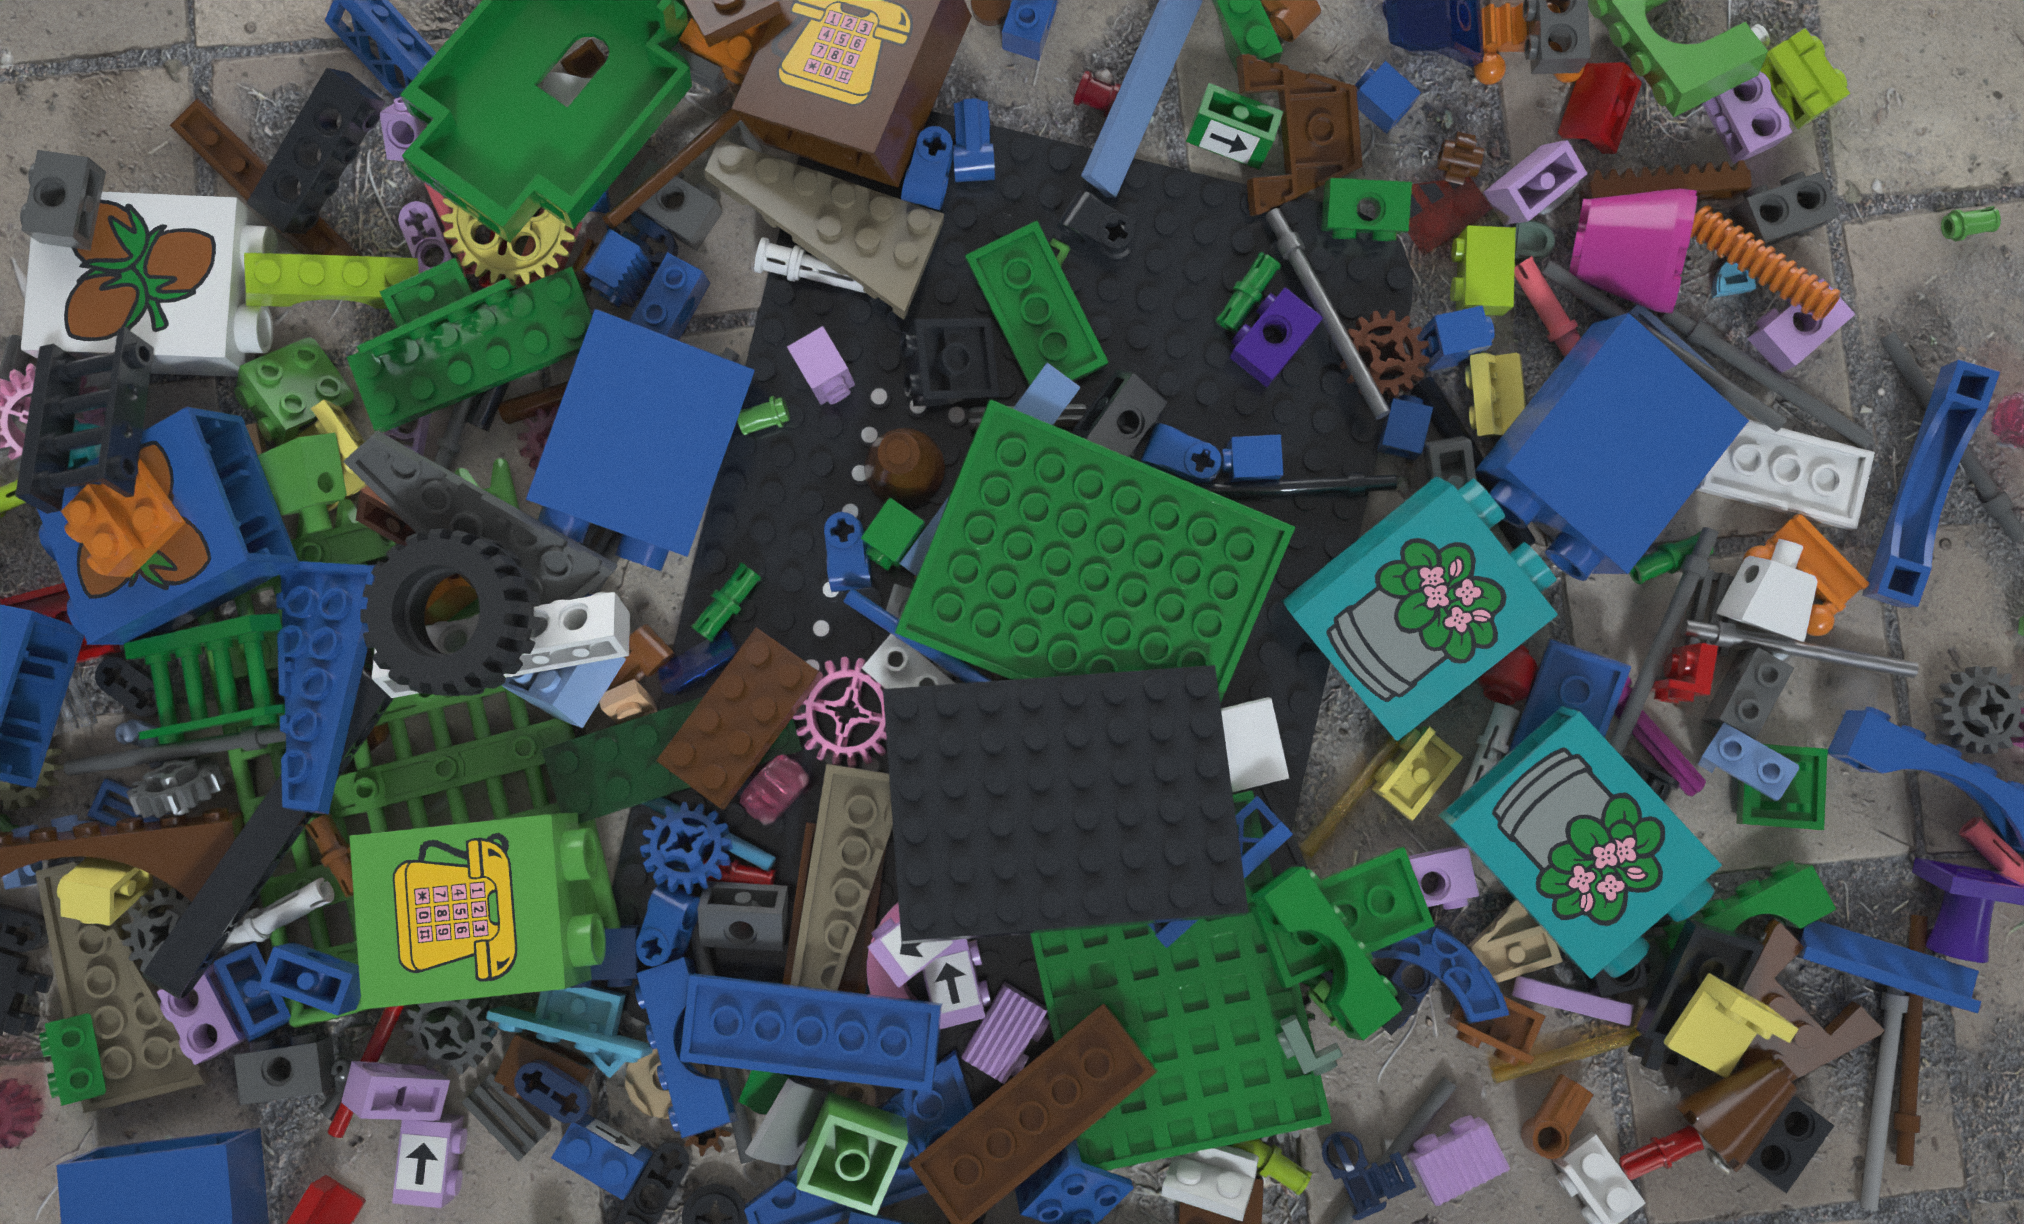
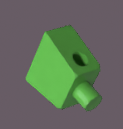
M335 433L298 437L257 455L282 516L302 513L307 534L333 528L327 506L344 500L346 497Z

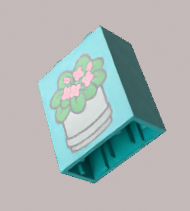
M1436 476L1282 600L1295 620L1396 741L1400 740L1558 615L1541 594L1557 581L1555 575L1526 542H1523L1511 553L1507 552L1490 531L1493 526L1506 516L1491 495L1474 478L1457 490L1453 484Z
M1561 706L1438 815L1568 958L1590 979L1602 969L1610 977H1618L1638 964L1650 947V944L1641 935L1666 914L1675 922L1687 919L1699 911L1714 893V888L1706 879L1722 866L1580 711Z

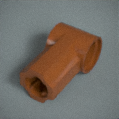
M1260 0L1274 31L1283 40L1291 43L1321 14L1320 5L1316 0Z
M644 624L629 636V656L624 657L626 659L606 691L633 679L639 683L646 676L648 678L656 674L670 662L671 657H674L675 653L649 624Z
M1559 1074L1534 1117L1529 1118L1522 1126L1521 1139L1524 1146L1547 1159H1557L1563 1156L1570 1144L1569 1136L1594 1094L1565 1075ZM1549 1127L1552 1131V1140L1548 1146L1541 1148L1538 1144V1134L1543 1128Z

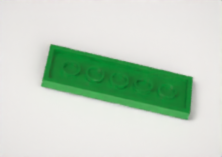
M569 267L509 292L511 296L509 299L491 307H488L486 302L471 307L473 315L453 324H450L448 318L433 324L434 333L412 341L410 335L395 341L398 349L378 358H375L372 352L369 354H360L358 352L346 357L374 431L386 432L579 354L593 313L576 270L573 267Z

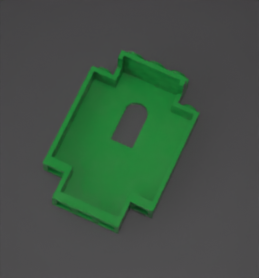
M482 0L400 94L409 114L427 126L402 154L410 173L509 243H511L540 207L574 230L692 87L688 62L683 56L672 50L688 25L685 4L682 0ZM584 37H594L603 41L609 50L607 61L568 107L538 87L541 81L577 40Z

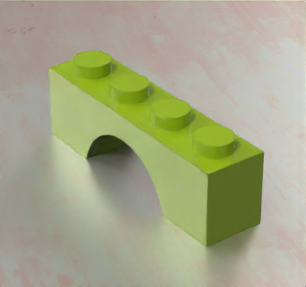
M244 253L246 306L290 307L297 303L312 300H347L364 303L374 309H388L379 291L419 274L418 258Z

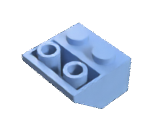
M620 657L507 677L506 682L502 686L553 717L583 728L626 659Z

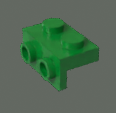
M85 1013L45 1023L46 1032L39 1033L43 1057L51 1056L54 1072L47 1074L51 1097H59L61 1106L104 1095L106 1093V1085L91 1014Z

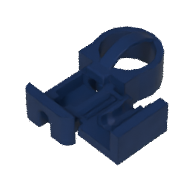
M1345 1131L1335 1132L1327 1137L1323 1143V1161L1330 1169L1334 1180L1342 1179L1357 1211V1214L1352 1215V1218L1355 1220H1361L1385 1209L1387 1200L1380 1202V1198L1386 1196L1389 1200L1417 1187L1400 1151L1389 1155L1391 1161L1380 1166L1374 1162L1371 1164V1168L1365 1170L1364 1167L1368 1166L1369 1162L1364 1153L1363 1145L1357 1136ZM1339 1136H1346L1356 1144L1359 1159L1354 1166ZM1331 1140L1345 1169L1338 1168L1329 1158L1328 1145ZM1394 1160H1395V1163H1396V1165H1397V1167H1398V1170H1399V1172H1400V1174H1401V1176H1402L1404 1182L1402 1181V1179H1401V1177H1400V1175H1399V1173H1398V1171H1397V1169H1396V1166H1395V1164H1394V1162H1393Z

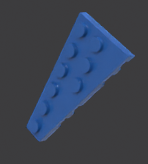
M299 561L298 565L279 574L281 576V593L276 594V608L282 610V630L277 634L279 695L285 697V715L280 716V731L286 733V753L281 758L283 808L303 812L329 813L368 650L363 638V633L369 632L367 623H361L360 609H367L368 598L362 597L365 584L372 585L376 576L371 574L375 565Z
M956 1049L936 1063L934 1089L932 1092L902 1088L877 1107L907 1119L909 1141L880 1208L929 1192L908 1163L975 1109ZM797 1166L746 1203L744 1208L749 1224H833L848 1219L852 1210H858L798 1190Z

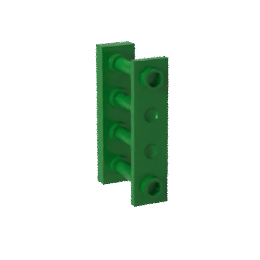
M279 613L246 615L124 643L126 660L145 658V664L151 667L160 728L138 732L139 740L158 738L159 745L185 741L184 733L252 720L253 726L278 723V714L285 713V704L272 705L261 642L265 641L264 633L282 630ZM237 639L240 645H244L254 704L253 709L240 711L230 654V648H234L233 640ZM202 647H207V651H212L222 709V715L208 716L199 655L203 654ZM171 654H176V658H181L191 716L190 722L178 724L168 662L172 661Z

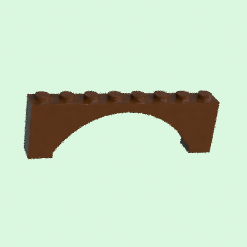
M214 808L202 812V816L186 818V813L179 816H174L173 813L159 817V821L145 823L142 817H132L117 821L116 826L100 827V822H88L73 826V831L57 832V827H44L30 831L29 836L14 837L13 832H0V878L18 868L43 860L79 856L104 858L146 871L168 883L192 902L244 828L243 812L229 813L228 808ZM257 898L254 900L248 911L255 909L258 906Z

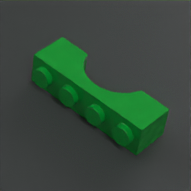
M1212 0L1221 23L1225 49L1236 73V57L1242 54L1257 56L1256 59L1269 63H1279L1283 48L1260 0Z
M1793 860L1773 867L1770 870L1772 875L1760 882L1755 879L1739 885L1734 889L1736 895L1724 901L1719 898L1707 902L1699 910L1700 914L1690 918V920L1734 932L1746 919L1759 914H1769L1783 925L1801 929L1837 909L1814 867L1808 864L1794 863ZM1687 919L1678 922L1672 921L1669 925H1665L1663 927L1665 932L1654 938L1666 962Z
M1304 866L1289 867L1253 894L1251 898L1275 932L1290 933L1302 930L1315 936L1325 946L1332 961L1333 980L1330 991L1323 1003L1348 1038L1364 1041L1403 1010L1395 999L1398 995L1397 991L1385 976H1379L1370 963L1373 961V957L1368 948L1361 941L1354 940L1346 928L1349 923L1344 913L1336 905H1330L1321 892L1324 890V886L1319 877L1312 870H1306Z

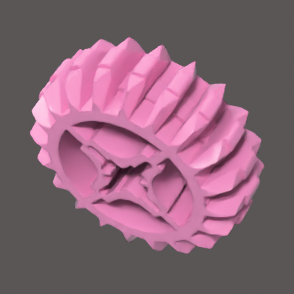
M32 363L26 366V376L13 369L9 374L11 382L0 379V448L10 447L8 457L11 460L17 459L22 455L25 434L14 424L11 414L20 417L19 421L27 424L31 398L25 395L32 393L36 367ZM83 376L81 378L79 395L99 391L96 386L84 388L87 383V377ZM106 407L82 412L85 421L76 417L75 419L79 420L80 423L104 426L105 415L102 412L106 411Z
M842 657L840 662L841 670L839 671L836 670L832 661L825 662L828 675L820 679L809 694L808 699L803 702L802 705H806L805 712H796L793 719L806 720L807 722L806 726L796 730L798 736L812 734L813 737L804 745L807 750L815 748L818 744L822 746L817 754V759L823 761L831 751L834 753L832 765L840 766L843 755H847L848 766L853 768L857 765V754H861L865 764H870L873 762L869 752L870 749L874 748L880 756L885 755L887 752L879 743L883 738L886 740L883 689L885 688L868 673H864L862 669L865 664L864 659L858 658L855 670H851L849 658ZM843 679H850L849 687L846 688L845 694L840 700L826 701L820 699L822 693L830 685ZM863 681L876 691L881 702L882 714L869 711L862 705L861 687ZM849 701H854L856 703L854 708L859 709V713L869 715V718H850L848 724H845L841 721L844 716H839V712L830 710L829 707H847ZM816 711L827 713L835 719V734H837L835 743L831 742L819 728ZM869 723L879 726L873 736L866 742L857 746L847 747L849 737H851L857 725Z

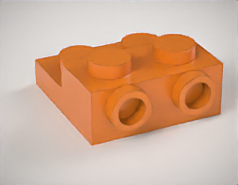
M141 459L138 462V474L133 497L126 498L103 483L101 485L87 484L61 510V513L68 521L64 526L65 532L73 540L83 543L90 553L87 557L88 565L98 574L114 577H131L186 523Z

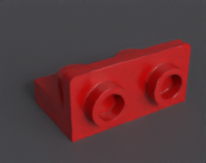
M1697 643L1673 647L1672 652L1667 655L1664 662L1663 672L1667 679L1654 681L1650 691L1654 693L1653 699L1679 704V701L1694 702V697L1710 695L1718 646Z

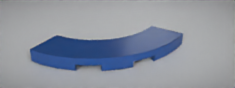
M1431 927L1371 953L1373 959H1401L1415 963L1433 973L1453 993L1468 1024L1510 1015L1499 986L1486 966L1463 943L1436 927Z

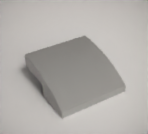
M802 1076L788 1078L745 1153L751 1158L769 1163L797 1165L828 1091L835 1093L836 1089L831 1085H814Z

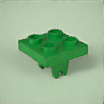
M1763 744L1798 764L1799 770L1782 797L1777 801L1738 780L1736 824L1824 830L1828 749Z

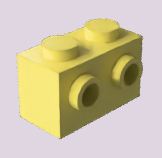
M86 857L60 879L57 896L60 899L61 917L77 919L86 924L97 923L110 926L153 887V875L125 863L104 858Z

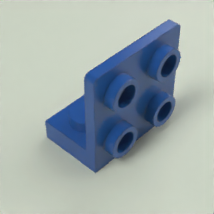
M1075 1139L1016 1187L1015 1193L1019 1212L1022 1216L1047 1224H1098L1134 1187L1132 1180L1082 1163Z

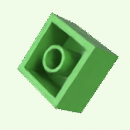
M828 1091L797 1164V1189L876 1216L909 1142L907 1119Z

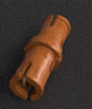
M330 813L324 814L311 821L305 827L323 856L321 859L323 866L330 868L344 896L348 898L354 895L350 843L347 844L344 837H342Z

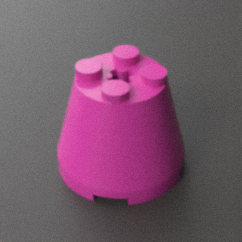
M1679 188L1594 199L1583 198L1569 272L1590 286L1650 310L1672 314L1682 277L1680 275L1683 271L1686 252L1689 247L1696 209L1697 191Z

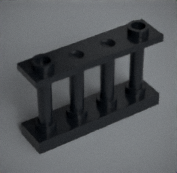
M126 327L118 329L115 352L78 360L54 343L39 347L15 494L17 498L49 514L61 511L65 488L101 482L126 498L134 496L154 347ZM112 370L109 389L79 395L81 378L83 376ZM106 407L104 426L73 432L76 413ZM101 444L98 464L68 470L71 450Z

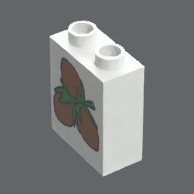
M102 192L91 250L42 244L31 237L21 350L38 359L39 347L54 343L76 359H85L115 352L117 331L119 328L126 327L154 347L151 373L238 377L240 365L254 360L255 353H268L272 345L273 320L268 306H246L244 253L279 254L275 230L271 226H264L265 224L237 197ZM65 194L57 198L55 206L63 202Z

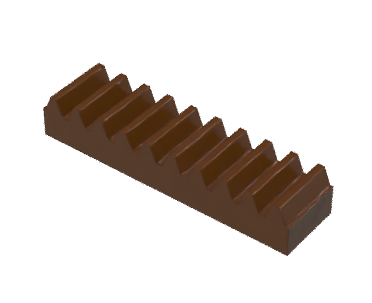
M1739 160L1732 167H1730L1728 161H1723L1716 168L1709 162L1701 169H1698L1694 163L1690 164L1684 171L1680 165H1675L1668 172H1666L1664 166H1659L1652 173H1650L1648 167H1643L1636 175L1632 168H1627L1620 176L1616 169H1611L1604 177L1600 170H1595L1583 183L1582 189L1578 193L1580 210L1583 198L1594 199L1679 188L1697 191V202L1737 199L1752 188L1750 169L1748 170L1744 160Z

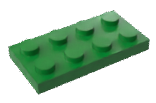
M1038 221L965 255V259L1029 386L1046 363H1049L1073 382L1108 366L1109 362Z
M1404 847L1395 848L1320 879L1324 886V890L1321 892L1330 905H1336L1344 913L1349 923L1346 928L1354 940L1361 941L1370 953L1435 926ZM1257 905L1251 907L1281 988H1289L1333 969L1327 949L1315 936L1302 930L1290 933L1275 932Z

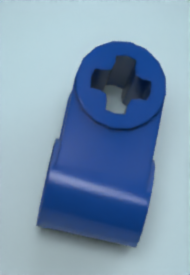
M931 126L925 128L919 134L911 165H909L904 179L901 200L941 210L953 161V141L951 135L945 129L939 126ZM935 143L941 144L942 150H938L936 156L929 155V149H932Z
M1156 423L1140 461L1193 483H1210L1219 473L1221 455L1217 448L1210 443L1188 436L1186 433L1171 426ZM1202 455L1209 457L1208 464L1213 468L1205 467L1203 472L1196 471V463L1192 459L1199 460Z
M848 512L833 514L827 519L824 526L827 572L831 592L872 587L869 555L865 553L866 545L861 539L864 534L862 523ZM843 521L848 526L855 528L854 533L848 534V541L843 542L839 536L834 535L835 530L841 529V522Z
M665 881L654 889L648 901L647 913L640 934L636 940V954L642 963L653 967L661 965L665 961L671 962L685 956L698 921V906L701 897L692 893L687 894L686 890L679 887L674 893L670 892L668 882Z

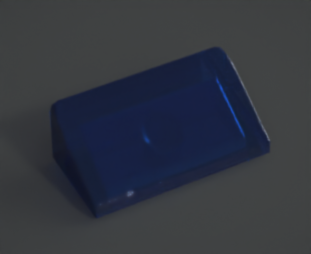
M724 629L717 633L713 642L707 639L662 665L658 669V675L664 693L675 695L729 663L739 651V647L731 633Z

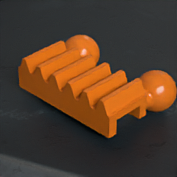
M1506 3L1501 7L1489 4L1479 11L1477 17L1478 22H1481L1482 41L1479 44L1481 56L1475 62L1474 75L1482 84H1495L1503 78L1506 72L1505 61L1497 52H1524L1525 39L1529 35V21L1523 20V3L1516 7H1511L1510 3ZM1553 3L1548 5L1552 12L1561 13L1557 5ZM1548 42L1552 50L1563 52L1558 43ZM1584 67L1579 73L1553 75L1561 82H1574L1582 75Z
M1797 514L1765 542V546L1758 545L1748 549L1743 556V561L1748 556L1771 560L1778 539L1802 545L1803 550L1796 569L1816 576L1818 582L1814 597L1823 602L1822 604L1812 605L1807 634L1822 636L1832 630L1835 623L1834 615L1837 612H1841L1846 607L1845 603L1859 590L1865 589L1870 583L1802 514Z

